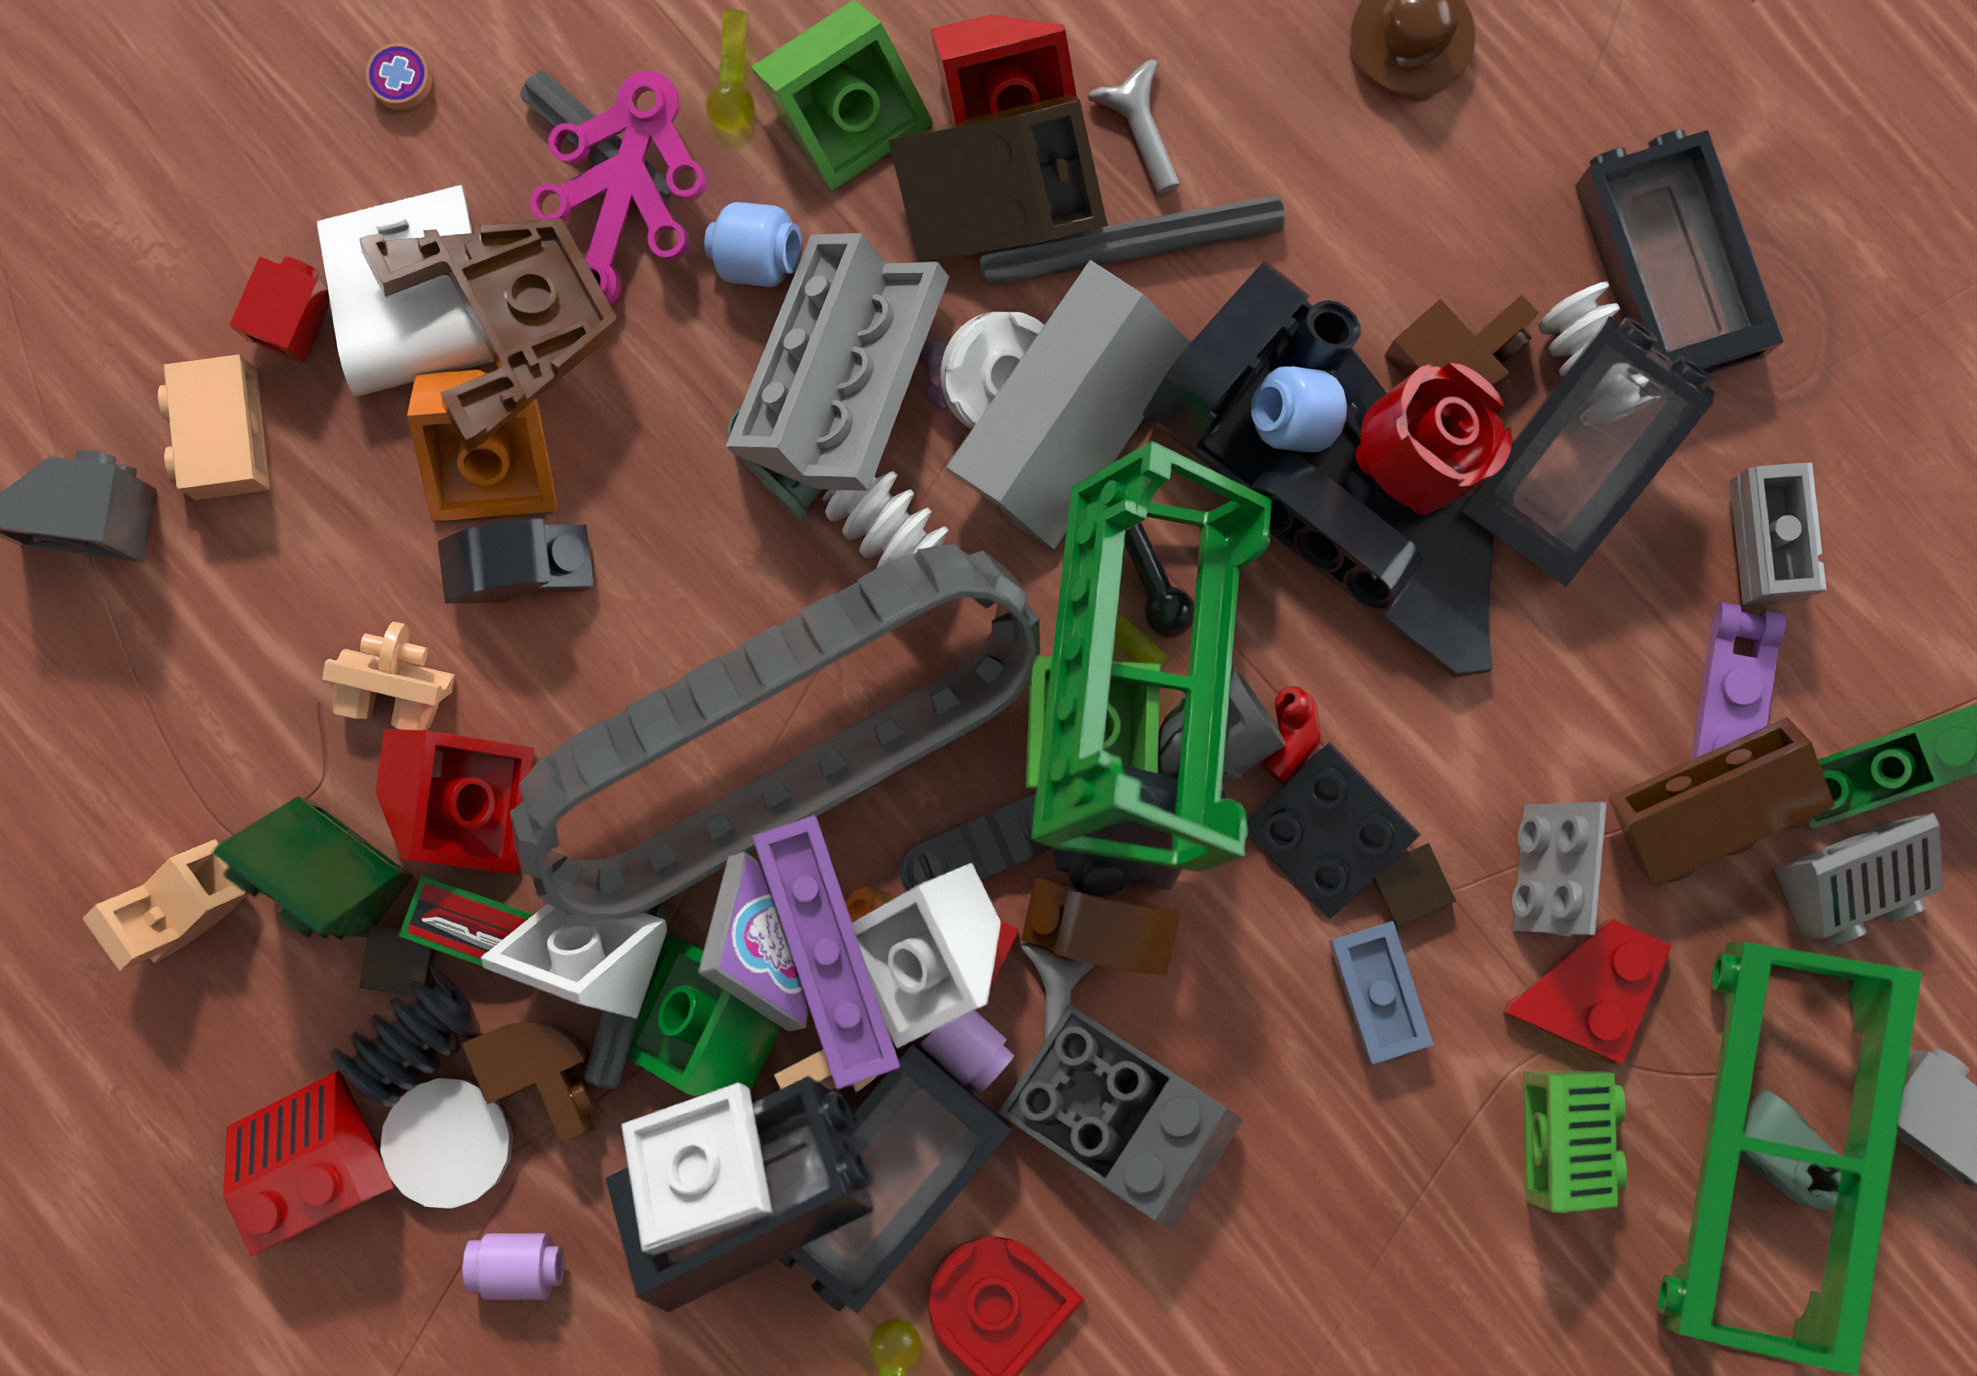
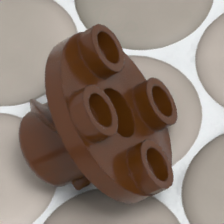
M1362 0L1351 25L1350 57L1366 79L1380 90L1414 101H1425L1452 85L1467 67L1475 46L1476 29L1474 19L1465 0Z

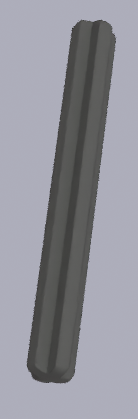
M1271 195L1109 225L1050 241L982 252L979 254L981 274L985 284L993 285L1085 268L1089 260L1101 265L1279 232L1284 228L1286 222L1285 210L1280 196Z

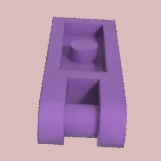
M1724 602L1717 604L1711 623L1691 760L1767 726L1778 649L1785 632L1786 618L1784 613L1763 610L1760 615L1741 612L1740 605ZM1736 636L1754 640L1751 657L1733 654Z

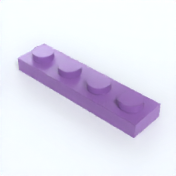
M816 815L752 836L836 1088L839 1089L900 1068Z

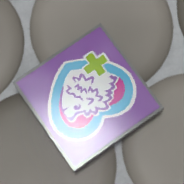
M746 852L728 856L698 973L785 1030L802 1029L806 1026L810 1007L762 864Z

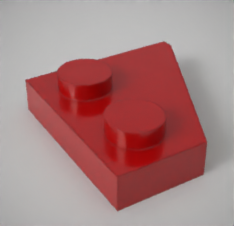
M1606 920L1595 929V935H1588L1581 945L1569 955H1564L1546 970V974L1524 993L1508 1002L1503 1013L1612 1062L1623 1064L1672 945L1616 920Z

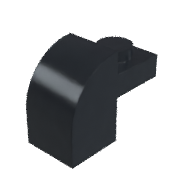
M543 519L504 521L468 528L438 541L445 604L502 603L526 592L584 591L594 586L586 524H544Z

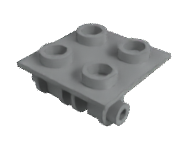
M1606 803L1524 804L1523 821L1518 831V843L1520 846L1518 878L1512 896L1514 910L1513 931L1539 932L1571 937V934L1595 935Z

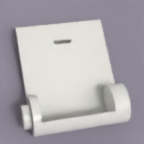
M462 185L317 221L339 358L348 386L355 397L412 383L415 380V375L455 372L495 362L449 276L442 275L385 297L360 247L359 238L374 234H384V240L386 241L424 237L423 230L437 229L440 236L473 233L466 195Z

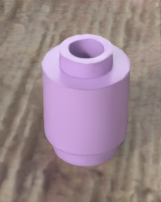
M976 1010L925 1034L926 1036L918 1045L963 1088L969 1084L979 1094L995 1080L1014 1057V1054L1004 1046L1007 1039Z
M486 1233L482 1240H470L466 1245L463 1258L464 1287L467 1293H480L483 1300H547L551 1294L552 1287L562 1284L564 1276L563 1249L561 1246L553 1245V1240L549 1233Z

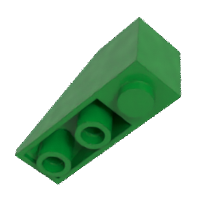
M1977 702L1818 759L1835 807L1815 815L1814 819L1809 822L1811 830L1977 774Z

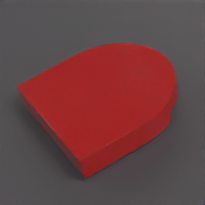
M985 1236L961 1244L945 1257L932 1279L928 1307L931 1324L937 1339L947 1352L973 1376H1018L1084 1302L1085 1296L1029 1246L1008 1237Z

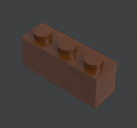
M1788 717L1608 797L1632 857L1653 887L1665 882L1682 880L1690 876L1696 868L1725 855L1743 853L1750 849L1755 842L1786 828L1803 826L1813 820L1815 815L1835 807L1812 742Z

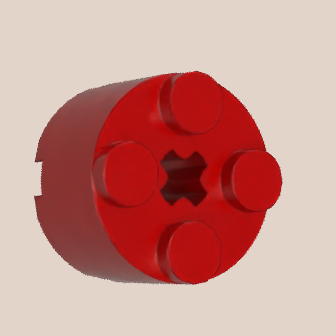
M1448 363L1444 367H1430L1431 364L1420 367L1378 399L1369 408L1363 419L1361 444L1356 449V460L1359 467L1367 475L1373 476L1380 487L1391 497L1409 506L1418 514L1427 515L1452 504L1496 474L1504 466L1510 455L1512 432L1511 427L1504 431L1499 411L1505 408L1499 394L1484 377L1462 364Z

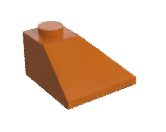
M481 370L415 375L407 419L431 522L557 512L558 504L537 398L480 446L467 452L442 406L441 392L487 373Z

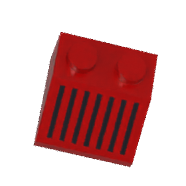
M335 1071L227 1126L223 1197L250 1257L287 1242L394 1188L347 1082L339 1071Z

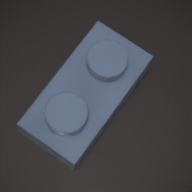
M1389 921L1329 940L1368 1064L1373 1065L1433 1046L1434 1044L1394 922Z

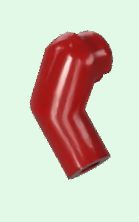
M1298 686L1285 687L1275 697L1274 707L1279 731L1286 745L1265 758L1261 763L1262 767L1282 784H1286L1317 748L1322 737L1316 702L1310 693Z

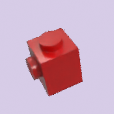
M259 256L229 326L246 341L304 363L330 305L328 289L317 279L320 272L316 268L292 257L284 256L281 264Z

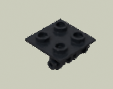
M1331 742L1321 748L1302 769L1246 821L1247 834L1330 919L1421 835Z

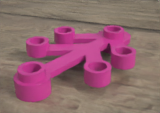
M644 70L629 76L619 88L616 105L579 126L563 123L552 130L548 139L549 149L557 159L568 165H576L583 162L588 157L591 147L624 131L625 133L617 155L559 187L554 184L540 185L533 191L530 198V208L538 219L562 218L563 221H566L573 209L606 192L585 261L592 272L599 273L601 278L600 288L611 307L618 301L622 292L620 274L612 265L633 199L649 228L647 241L652 252L662 259L673 261L681 258L689 247L688 233L673 220L644 164L651 138L669 167L666 174V182L669 189L683 200H695L704 194L708 185L706 172L691 159L673 124L680 108L678 91L666 76L656 71ZM647 91L655 92V106L646 112L639 111L637 108L639 96ZM569 134H577L579 145L576 151L568 155L563 154L560 149L562 139ZM686 169L695 170L697 174L695 185L689 190H680L677 184L679 174ZM558 194L561 202L558 211L551 215H545L542 209L544 199L548 195ZM669 229L676 230L678 233L677 245L669 251L661 250L659 246L660 235Z

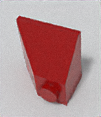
M989 14L930 29L942 88L952 123L1068 94L1077 97L1066 30L1062 24Z
M384 729L375 793L401 859L518 874L519 860L514 845L510 811L523 801L519 784L532 769L534 748L430 730Z

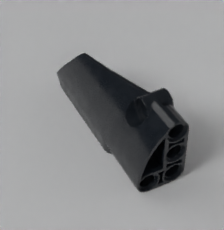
M1264 261L1177 358L1142 415L1213 471L1272 499L1269 526L1271 535L1453 678L1490 672L1493 669L1489 633V598L1494 534L1462 512L1469 500L1467 496L1463 495L1452 504L1427 515L1418 514L1407 505L1394 506L1385 502L1379 496L1373 476L1367 475L1359 467L1356 460V449L1358 446L1344 427L1336 441L1330 447L1320 452L1275 449L1265 443L1256 431L1251 414L1253 395L1264 378L1279 367H1300L1325 371L1337 378L1344 389L1346 401L1355 399L1365 414L1378 399L1386 394V391L1353 348L1361 335L1360 323L1353 311L1342 303L1331 300L1320 301L1315 305H1311L1307 302L1310 298L1308 293L1267 261Z

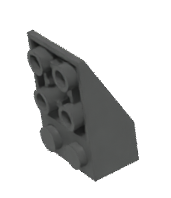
M1070 1004L998 1112L1142 1213L1173 1230L1244 1121L1228 1108Z

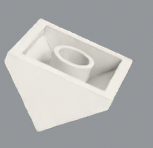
M548 903L483 955L481 960L485 969L573 1002L637 1018L667 932V927L664 919L644 912L621 920L598 921L590 920L577 914L568 916Z

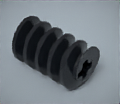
M430 967L437 984L434 989L428 988L417 980L410 984L417 1001L414 1006H410L397 997L390 1001L397 1018L395 1022L390 1023L378 1014H374L370 1018L377 1035L375 1039L370 1040L358 1031H354L350 1035L357 1052L355 1056L351 1057L338 1048H334L330 1052V1056L339 1072L366 1099L374 1100L383 1106H394L400 1101L401 1093L399 1087L412 1090L420 1084L418 1069L432 1073L440 1067L438 1052L452 1056L460 1050V1041L457 1034L472 1039L480 1033V1025L470 1002L462 991L438 969Z

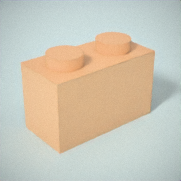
M240 354L164 364L166 385H160L158 388V403L164 421L170 423L172 446L166 447L164 453L165 468L170 482L176 484L179 491L194 500L270 491L257 368Z

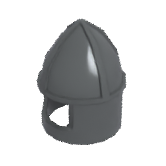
M1235 666L1231 667L1222 783L1229 780L1237 781L1242 777L1241 774L1286 745L1269 712L1248 681ZM1185 693L1180 696V701L1164 717L1158 732L1157 773L1177 779L1179 777Z

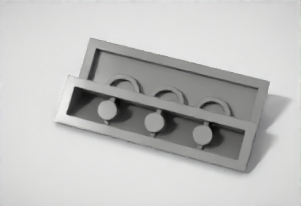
M862 233L811 234L726 447L735 455L815 489L869 491L949 276L938 262L885 263Z
M1089 260L946 467L947 472L998 505L1001 509L1002 518L1054 552L1067 532L1072 486L1116 462L1146 417L1142 414L1163 378L1191 342L1143 293Z

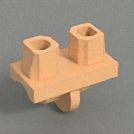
M393 621L389 625L384 637L365 633L360 644L361 652L344 649L337 660H326L322 680L334 682V714L354 719H367L373 714L376 694L381 693L396 697L391 722L392 726L401 730H427L431 727L439 702L452 693L455 674L421 667L426 662L428 648L409 644L408 624Z

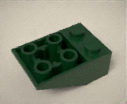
M298 796L219 843L212 851V854L228 865L227 869L223 872L226 879L253 897H257L259 893H262L282 905L276 915L292 929L306 937H310L313 932L325 939L329 935H333L341 940L345 936L368 937L370 926L372 924L377 925L414 877L413 874L318 803Z

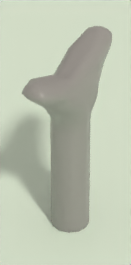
M1149 60L1137 68L1121 87H1099L1092 90L1087 97L1089 101L1110 108L1128 120L1157 194H1164L1179 187L1180 183L1150 112L1149 96L1151 82L1156 72L1158 61Z
M1025 942L1021 945V948L1034 963L1045 987V1042L1068 1005H1071L1072 989L1096 965L1074 959L1067 960L1060 955L1054 954L1048 948Z

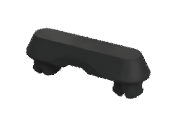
M1036 793L923 842L909 850L901 861L899 872L902 885L907 892L918 885L970 863L973 864L980 881L1053 849L1031 839Z

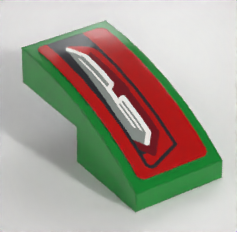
M421 875L398 936L483 966L481 957L534 914L432 877Z

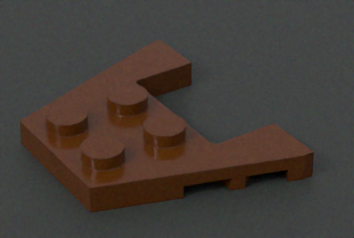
M562 218L480 225V232L440 236L437 229L423 230L424 237L385 241L384 234L367 235L359 238L361 252L385 297L442 275L449 276L499 368L498 370L441 392L442 406L467 452L480 446L618 331V318Z

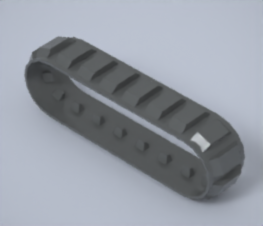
M956 544L918 549L916 553L904 556L895 562L890 561L857 579V583L835 594L833 592L801 610L799 615L779 626L775 624L743 642L741 647L721 658L717 656L685 674L683 679L663 690L659 688L628 705L626 710L605 722L601 720L570 737L568 742L559 746L550 755H544L519 784L523 801L511 810L510 814L514 845L522 874L532 876L539 898L568 916L577 914L590 920L598 921L621 920L649 910L717 871L722 870L726 867L728 856L742 852L747 854L754 852L757 849L752 836L814 815L818 816L994 718L1017 699L1024 686L1030 681L1034 656L1040 654L1039 617L1026 601L1027 593L1008 569L983 550L969 555L961 551ZM961 597L973 598L986 609L997 603L995 619L991 620V633L980 651L960 667L626 852L603 860H574L551 850L559 846L556 828L559 819L587 798L937 605Z

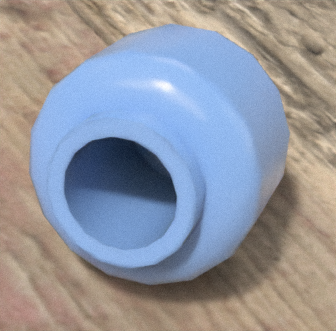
M733 202L722 209L716 222H711L708 225L704 238V249L707 258L713 260L715 270L723 281L733 284L771 288L779 285L788 274L796 271L802 254V235L799 226L792 223L790 216L783 208L774 205Z
M1279 367L1270 372L1256 389L1251 401V414L1256 431L1261 439L1273 448L1300 452H1320L1330 447L1340 436L1346 422L1347 401L1344 389L1337 378L1325 371L1300 367Z

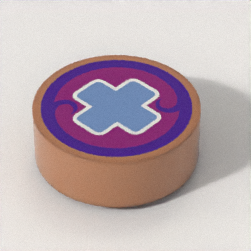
M393 43L381 47L371 56L366 68V80L372 93L384 106L394 110H407L416 107L426 99L432 86V73L429 65L418 50L407 44Z

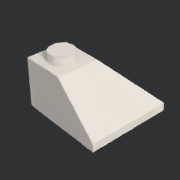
M972 863L918 885L852 923L886 1027L896 1048L987 1004L1001 922Z

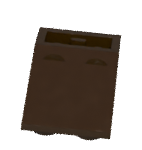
M1072 94L888 139L918 263L1040 243L1108 226L1080 99Z

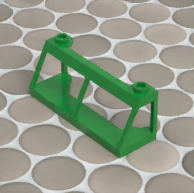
M1153 441L1072 486L1032 840L1052 848L1195 872H1202L1244 856V845L1248 831L1245 811L1238 802L1230 799L1220 800L1239 569L1260 558L1269 545L1272 499ZM1171 471L1232 500L1211 512L1151 502L1158 489L1166 481L1170 480ZM1146 517L1194 525L1201 529L1188 676L1112 663L1125 530L1146 520ZM1110 679L1178 690L1186 694L1175 815L1138 801L1140 781L1123 775L1122 759L1102 751ZM1131 818L1172 834V851L1083 837V835L1123 819Z
M1749 942L1726 943L1725 953L1720 952L1717 955L1712 969L1711 986L1713 991L1720 992L1721 1003L1723 1006H1727L1685 1262L1684 1265L1679 1264L1676 1267L1672 1276H1663L1658 1290L1657 1309L1659 1314L1664 1315L1662 1326L1681 1335L1858 1376L1922 972ZM1771 965L1851 980L1848 1000L1851 1001L1854 1011L1853 1032L1863 1033L1843 1156L1746 1137L1743 1133ZM1743 1150L1841 1169L1821 1292L1810 1291L1808 1304L1803 1315L1799 1319H1795L1793 1338L1712 1322L1739 1155Z

